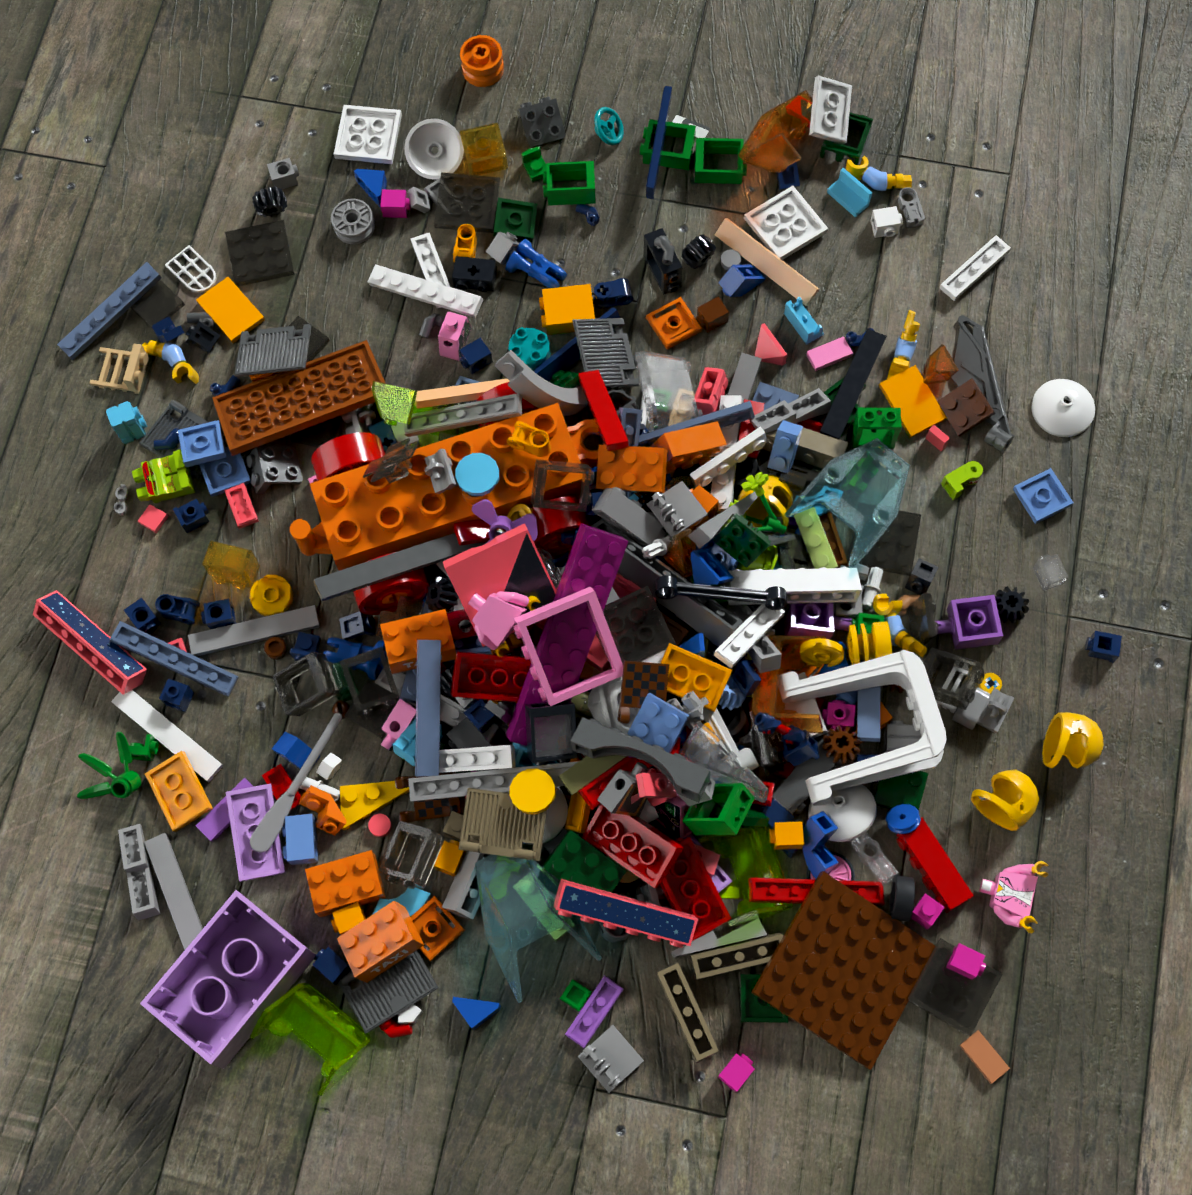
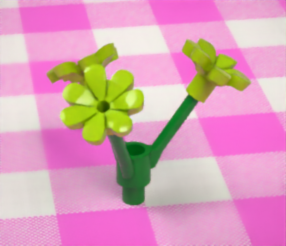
M758 472L755 477L753 475L747 476L746 480L748 482L741 484L745 492L753 490L760 497L769 516L761 520L747 516V513H744L743 517L747 521L762 525V527H758L757 532L760 530L761 532L772 531L784 534L787 527L780 524L781 522L777 520L764 496L765 491L762 486L769 480L768 474L763 475L762 472ZM735 499L734 503L730 502L729 507L739 501ZM724 524L721 527V531L725 528L727 524Z

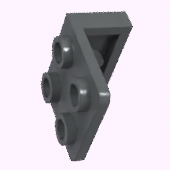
M550 97L539 99V103L534 105L531 102L521 104V108L516 110L518 118H521L527 143L530 147L563 139L566 136L556 98L551 100Z
M261 445L255 447L247 457V466L250 468L252 475L251 484L254 486L256 494H264L271 484H300L303 481L296 448L292 445Z

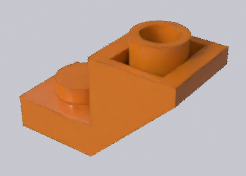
M311 785L300 797V805L318 813L315 827L335 836L346 825V819L331 794Z

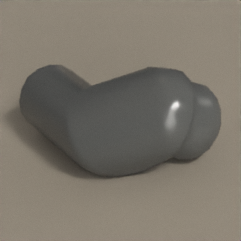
M661 235L654 240V245L658 249L662 248L664 251L662 263L671 265L674 256V246L666 236Z
M206 312L187 313L188 323H198L200 321L210 329L214 328L215 322Z
M437 313L426 317L419 335L428 338L432 327L436 325L442 326L444 317L439 316Z

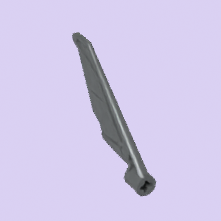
M961 315L958 318L960 330L951 379L957 388L971 378L976 382L996 413L985 420L993 425V427L987 433L984 442L1003 453L1011 444L1014 435L1010 431L985 331L981 325ZM965 323L973 326V336L964 325Z

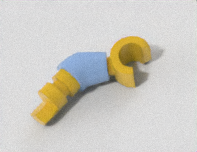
M865 156L862 157L860 165H855L852 160L847 159L845 169L857 180L862 179L874 190L886 191V189H891L892 186L895 189L912 188L911 175L895 174L892 176V174L881 172L873 167L868 168L869 161Z
M912 310L908 311L904 324L905 331H902L901 336L898 337L887 379L910 367V361L917 345V334L915 332H918L920 323L914 321L916 312Z
M153 340L142 344L148 355H158V357L169 363L173 369L172 377L178 384L182 382L181 377L185 373H188V378L193 383L197 384L199 382L198 373L186 362L182 349L178 345L171 342L159 343Z
M887 594L876 595L873 599V608L877 614L886 616L884 621H887L889 625L891 644L899 646L903 650L915 652L920 657H923L927 651L926 646L908 634L907 629L903 627L900 616L897 615L902 609V600L889 602L890 598Z

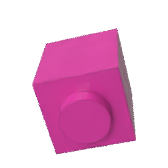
M382 189L381 210L383 217L407 218V210H411V204L406 190Z
M925 893L913 908L911 919L928 930L945 907Z
M958 943L954 947L946 968L973 980L977 975L981 976L986 967V963L983 962L985 955Z
M736 1053L719 1074L718 1078L736 1093L755 1070L751 1066L753 1061L743 1053L741 1056Z

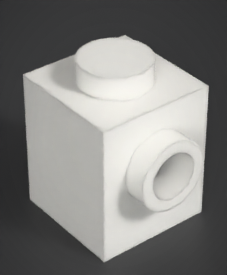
M897 206L873 210L870 222L874 237H892L899 233L900 226L903 225V218L901 213L898 214Z

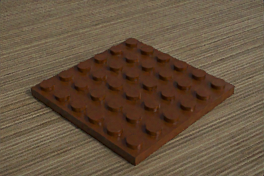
M821 871L751 993L866 1069L871 1070L938 947L898 920L892 919V916L829 874Z

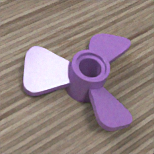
M484 499L472 506V512L491 525L489 531L490 540L488 542L496 536L503 534L498 532L497 528H503L507 532L524 523L532 540H536L538 528L537 519L534 514L528 513L511 521L506 516H497L494 506L489 500Z

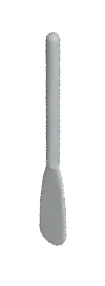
M340 713L333 715L288 790L274 803L251 835L250 845L254 851L261 853L271 848L285 823V816H288L295 794L342 719Z

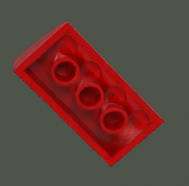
M457 651L451 695L452 697L517 702L531 661L530 659L526 660L525 657L504 655L503 657H498L492 654Z
M602 804L599 805L582 836L587 842L653 888H656L661 883L684 848L640 817L611 813Z
M687 837L677 842L684 848L661 881L660 886L673 910L688 913L698 918L693 941L732 918L691 838Z

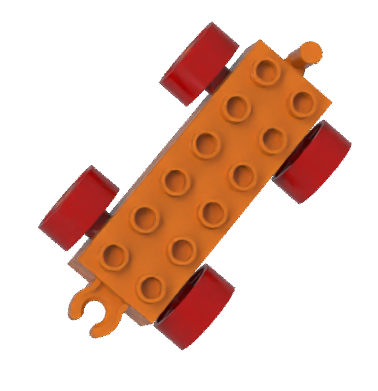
M506 382L488 390L476 401L517 393L508 386L509 382ZM522 398V416L478 424L479 429L389 458L386 457L380 438L375 434L358 432L336 437L317 448L311 457L318 481L310 483V487L322 522L311 529L307 521L297 519L291 524L290 533L304 555L332 554L334 562L340 571L455 533L453 529L455 523L481 519L472 512V506L486 499L492 502L497 516H507L511 508L517 504H525L532 508V514L536 516L538 528L537 538L533 542L541 559L548 560L560 557L567 551H570L572 546L561 542V533L575 531L576 528L580 527L581 523L592 526L589 515L586 516L584 501L580 497L583 489L587 487L584 471L598 465V449L588 450L583 444L584 439L588 435H601L595 419H588L577 423L575 426L567 427L558 403L539 409ZM517 421L547 432L551 445L548 455L538 457L528 452L517 450L507 443V439L512 436L515 430L514 425ZM539 441L536 445H542L545 442ZM441 448L445 449L447 457L451 459V469L455 477V469L460 460L472 453H483L496 461L499 468V482L490 493L483 496L469 495L467 492L462 491L459 486L452 490H446L441 494H436L430 476L425 474L424 469L427 467L425 458L435 454ZM424 568L353 591L361 613L380 615L395 612L417 603L426 596L425 594L428 593L427 586L430 585Z

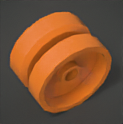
M477 35L464 42L460 49V60L464 78L470 84L477 87H487L498 82L504 72L503 53L500 44L494 38L487 35Z

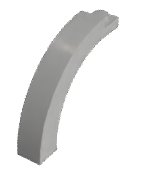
M512 350L507 352L495 364V367L509 380L508 386L516 393H519L523 399L539 409L558 403L563 416H569L579 413L589 405L581 384L575 388L556 386L532 371Z

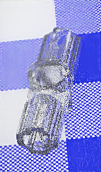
M867 832L856 839L848 841L857 852L859 860L867 865L882 886L891 882L894 876L899 874L881 851L879 843L873 840ZM870 848L875 852V855L868 856L863 850Z

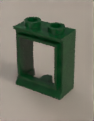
M850 112L848 127L864 131L858 148L824 139L820 158L823 159L825 151L828 150L836 153L835 160L837 162H842L844 156L855 158L854 164L859 165L871 131L873 119Z

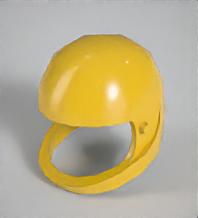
M768 475L769 480L762 486L765 491L764 496L776 517L782 516V525L787 527L789 522L787 513L793 507L792 492L783 479L775 475ZM742 489L738 496V501L753 493V490L745 492ZM759 496L745 512L747 516L761 520L769 516ZM750 521L747 524L753 523L754 527H762V525Z
M1060 712L1054 715L1043 743L1042 758L1044 765L1054 768L1059 763L1062 755L1066 756L1070 764L1075 768H1083L1097 761L1104 747L1103 735L1097 723L1085 715Z
M1007 770L993 775L991 779L992 793L980 789L972 792L971 802L993 823L1010 831H1017L1023 827L1034 815L1039 802L1035 784L1029 776L1018 770Z

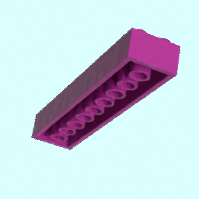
M581 523L553 602L591 587L596 593L602 611H604L628 541L621 536ZM586 602L548 617L544 625L536 653L552 693L572 686L579 681L597 631ZM530 669L528 670L506 732L511 742L527 746L525 704L547 702L546 700L542 701L538 692V688H541L538 680L534 681ZM564 715L534 718L536 749L542 751L554 750L565 720Z

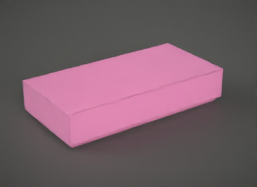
M841 337L807 351L806 355L814 370L818 371L852 357L853 352L845 337Z

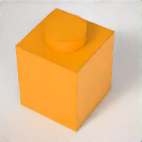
M775 822L773 829H769V841L774 843V850L802 849L804 845L802 822Z
M443 840L433 864L435 870L455 877L466 851L459 850L460 842L455 840L447 842Z
M357 902L332 912L334 919L331 920L335 933L339 932L342 935L364 921L366 917L361 904Z

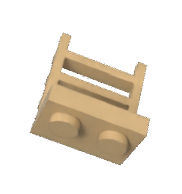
M133 344L131 352L100 347V353H106L99 380H90L89 384L99 386L102 389L106 387L111 390L120 389L123 392L133 391L135 394H139L149 361V356L141 344ZM113 355H118L110 383L106 382ZM125 356L130 357L122 384H117Z

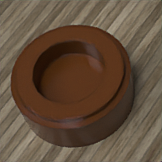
M272 637L266 641L264 651L269 658L278 660L285 656L287 645L283 639Z

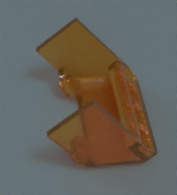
M807 90L770 109L759 118L739 153V157L743 162L773 173H780L787 166L801 159V156L790 142L794 138H801L806 133L805 129L811 121L813 98Z
M767 636L782 654L780 669L760 673L756 668L755 671L761 678V682L753 693L752 711L754 716L756 717L760 712L767 713L787 727L793 725L801 730L806 729L809 733H823L819 714H799L794 710H785V703L782 701L778 688L779 675L788 673V671H800L806 666L807 663L800 658V645L810 639H826V637Z

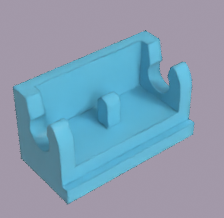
M798 297L796 303L793 304L790 300L785 304L784 315L807 345L823 336V327L820 324L817 325L802 304L803 300L801 297Z

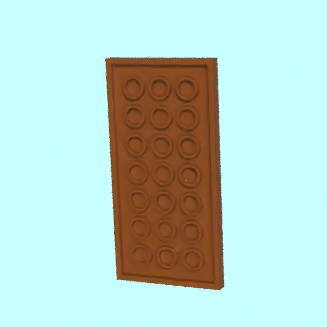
M367 340L306 362V369L279 372L212 397L229 450L232 456L374 402L381 401L391 395Z

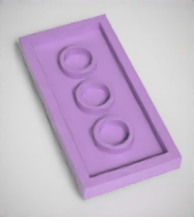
M271 783L227 791L226 798L239 881L286 873L279 834L271 848L266 852H256L250 845L251 835L274 805Z

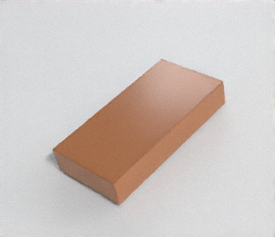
M979 1030L959 1045L990 1084L994 1083L1010 1069Z

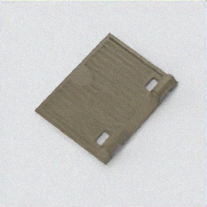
M468 788L459 850L540 861L547 810L539 814L528 815L513 805L510 793ZM469 835L480 836L479 843L468 842ZM523 842L534 844L533 851L522 849Z

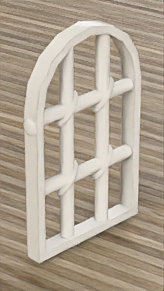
M190 245L165 264L185 287L192 292H207L215 285L216 273L214 269ZM191 250L197 257L191 260L185 253ZM183 255L190 263L187 266H182L177 259ZM200 259L208 268L201 270L195 262ZM174 262L182 269L178 273L169 267ZM194 266L200 274L197 277H193L187 269ZM209 270L213 272V280L206 275ZM186 273L192 281L187 284L179 275ZM205 277L211 284L204 288L197 280ZM194 283L201 289H193L190 286Z

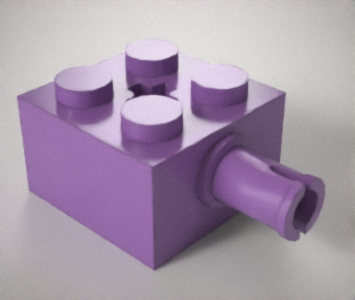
M995 595L951 600L947 607L949 619L929 622V628L932 629L930 631L931 635L952 634L955 649L996 645L1003 637Z
M833 603L789 604L790 607L784 620V641L803 643L807 640L818 638L830 640L834 634V629L849 631V625H852V622L849 621H852V618L834 616Z

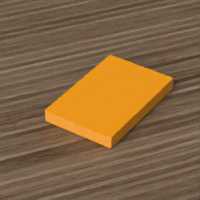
M226 277L196 299L200 307L214 320L215 324L232 343L240 339L242 331L250 332L265 321L264 316L229 277Z
M916 365L878 385L891 408H901V425L909 438L947 418Z
M669 643L661 661L663 664H669L667 692L683 698L687 693L694 691L699 699L706 697L709 701L708 705H705L703 708L715 712L732 670Z
M184 751L178 752L145 773L172 831L180 830L213 809Z

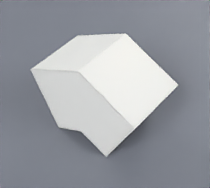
M330 753L321 762L316 773L326 780L331 779L340 769L342 760L333 753Z
M413 1004L398 1014V1023L415 1024L423 1011Z

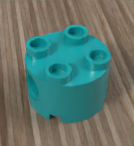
M518 328L509 341V351L512 350L532 371L550 358V344L547 334L538 329Z

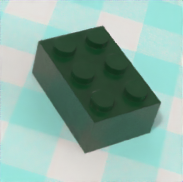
M572 830L566 832L542 866V868L558 880L564 879L611 893L627 872Z

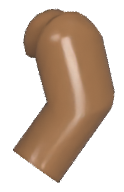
M901 596L897 601L902 600L903 605L900 613L897 615H905L906 609L910 605H923V596Z

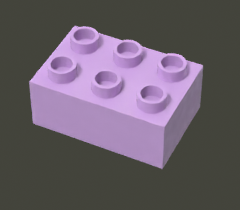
M235 890L140 1004L208 1063L224 1069L314 960L316 955L254 903Z

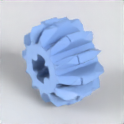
M730 675L718 702L722 709L727 707L730 711L733 708H739L747 697L731 677L732 675Z

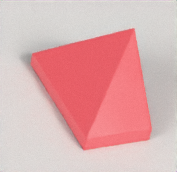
M764 323L760 327L755 357L762 358V362L782 366L786 364L787 353Z

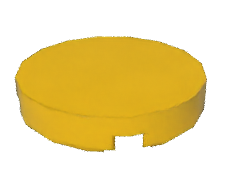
M266 575L253 584L249 598L253 608L259 614L270 616L283 613L289 609L293 601V591L285 578L278 575Z
M810 639L800 645V658L805 663L815 667H822V664H828V667H833L843 661L844 648L841 644L829 639Z
M526 769L513 778L510 785V798L513 805L528 815L546 811L556 797V787L552 778L540 769Z

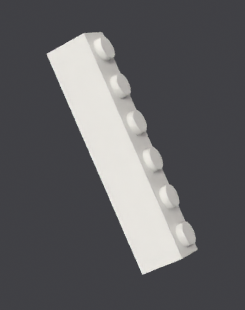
M824 567L819 569L779 568L776 570L736 569L729 571L734 577L733 581L724 583L725 587L762 591L773 586L783 587L787 594V604L857 602L862 591L857 568L848 567L829 569ZM727 600V601H728V605H755V604H763V603H754V602H743V601Z

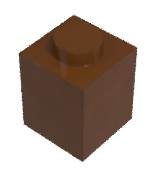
M719 296L697 307L696 320L701 327H704L707 333L728 322L729 311Z

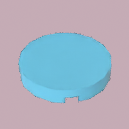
M472 453L459 461L455 469V478L462 491L472 496H483L490 493L498 484L499 468L496 461L489 455Z

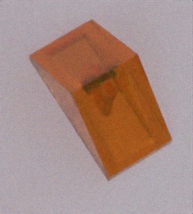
M943 344L929 356L923 380L925 384L947 382L959 371Z
M686 529L674 535L667 548V553L663 555V558L683 578L693 575L691 552L696 550V546L688 537L692 533L691 529Z

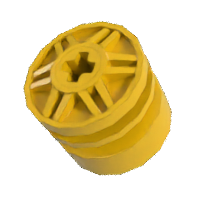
M887 621L872 623L871 633H867L864 623L860 624V634H857L855 624L849 625L847 649L852 665L858 664L860 661L865 662L892 654L891 636Z

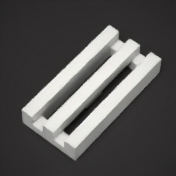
M954 664L936 698L937 705L940 704L943 708H948L950 712L954 713L975 674ZM955 672H960L949 695L944 701L941 698L943 697ZM965 675L968 678L965 684L963 685L956 701L952 705L949 702L951 701L957 687L959 686L963 676Z

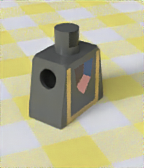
M637 762L632 772L625 770L617 771L597 800L611 813L639 817L648 798H639L636 775L647 773L649 768L643 763Z

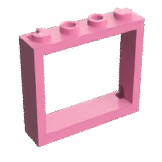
M591 587L514 618L516 625L513 628L517 639L522 638L525 645L521 647L526 660L530 659L533 666L529 668L534 681L538 680L541 688H538V692L542 701L546 700L550 706L622 676L623 663L596 593ZM586 602L612 669L552 693L526 626Z

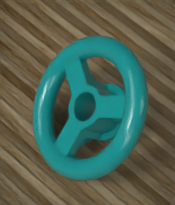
M609 107L600 108L594 118L595 132L604 143L611 146L617 145L622 141L624 135L621 118ZM608 113L611 116L609 120L604 121L600 119L601 115ZM615 122H616L617 127H618V135H617V136H616V134H615V132H614V123H615Z

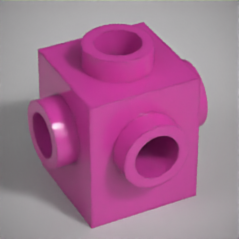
M833 700L832 703L828 702L826 709H822V717L826 728L836 731V727L840 725L842 731H844L846 726H849V732H852L855 705L845 704V701Z

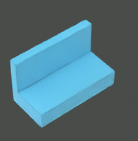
M845 168L841 169L839 179L827 190V193L854 217H857L869 206L872 192Z

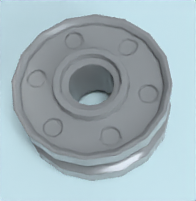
M346 199L334 207L331 214V223L337 237L341 241L348 244H360L372 236L375 229V220L368 204L359 199Z

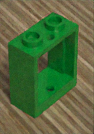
M649 119L648 127H644L643 139H645V143H641L639 155H643V164H650L653 149H650L652 135L656 134L658 120ZM667 122L666 136L686 139L683 154L662 151L660 166L689 170L695 142L696 126Z
M696 138L695 183L742 184V178L747 174V164H743V159H747V147H743L744 139ZM704 154H737V170L703 169Z
M594 161L546 163L547 171H543V184L547 185H543L544 198L548 197V206L596 203ZM587 180V187L553 188L552 181Z
M858 407L852 427V448L894 449L902 427L901 408Z
M743 783L715 784L712 800L690 806L683 822L695 835H737L755 797ZM715 803H725L718 818H708Z

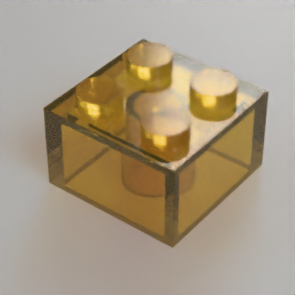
M498 123L459 131L470 177L508 169L507 156Z
M210 541L202 563L214 582L219 584L231 583L239 589H245V587L252 588L260 568V564L252 550Z

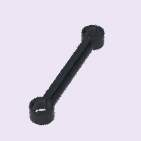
M668 575L660 576L655 580V595L664 600L682 595L764 603L766 608L770 610H780L787 606L786 590L779 586L769 587L762 591L677 582L675 577Z

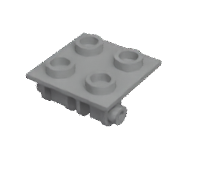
M683 481L663 494L656 492L652 496L653 500L646 504L671 538L708 515Z
M614 1025L607 1029L591 1045H588L578 1056L608 1093L644 1062Z

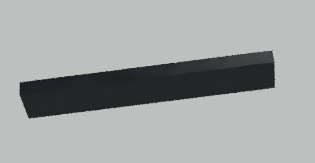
M867 328L821 427V434L837 439L841 438L886 340V335Z

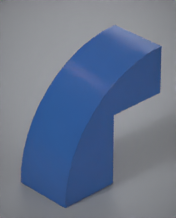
M824 811L811 816L803 830V854L806 864L815 879H817L821 871L829 874L839 863L824 845L838 829Z

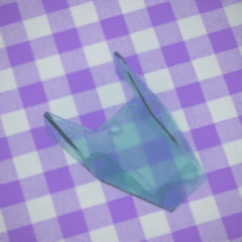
M877 438L830 460L784 515L790 517L815 504H822L856 534L848 568H854L867 555L897 517L910 465Z
M491 854L475 862L485 937L518 1003L522 1002V993L516 956L517 951L559 928H564L597 961L602 959L583 921L580 920V916L572 914L571 918L558 914V910L553 905L559 884L535 860Z

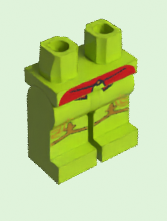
M181 449L163 458L141 462L142 467L132 471L133 479L137 484L141 482L146 483L145 487L136 489L138 499L141 502L152 500L154 503H159L164 500L195 493L190 469L185 467L183 463Z

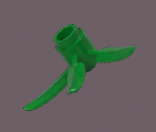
M116 732L120 762L124 764L125 772L117 777L111 773V766L89 754H79L80 760L104 777H111L113 781L111 785L108 782L88 787L77 794V798L88 799L110 793L117 798H127L140 788V776L136 772L129 770L128 764L132 762V756L127 739L122 732Z

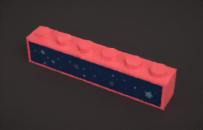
M57 590L36 600L33 616L124 695L143 683L147 669L121 646L110 642V636Z
M564 879L560 880L553 905L558 910L559 915L571 918L572 914L581 916V921L594 924V921L603 922L604 927L616 930L618 926L625 928L626 933L638 936L640 932L647 934L648 939L661 942L662 938L669 940L670 945L683 948V945L691 946L698 918L688 913Z

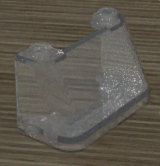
M648 351L635 352L636 377L641 385L646 407V417L649 422V432L703 416L702 410L697 408L689 373H691L690 361H686L685 357Z

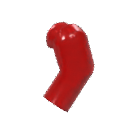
M391 1018L379 1026L390 1038L412 1035L411 1023L398 1025Z

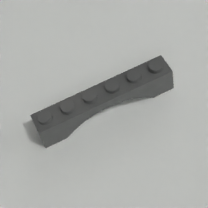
M582 717L570 740L573 751L593 759L602 756L621 755L643 760L662 772L671 782L677 794L698 803L710 781V769L704 764L690 762L684 756L677 753H668L658 745L651 746L646 744L639 737L624 735L617 728L602 726L595 719L588 720Z

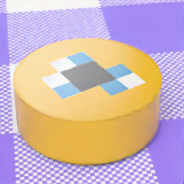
M986 673L979 680L978 686L980 689L991 694L994 688L1000 691L1002 681L998 675Z

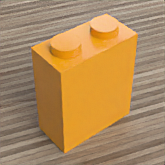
M591 284L542 289L543 297H539L540 310L544 309L545 315H541L542 328H547V335L575 332L573 319H595Z

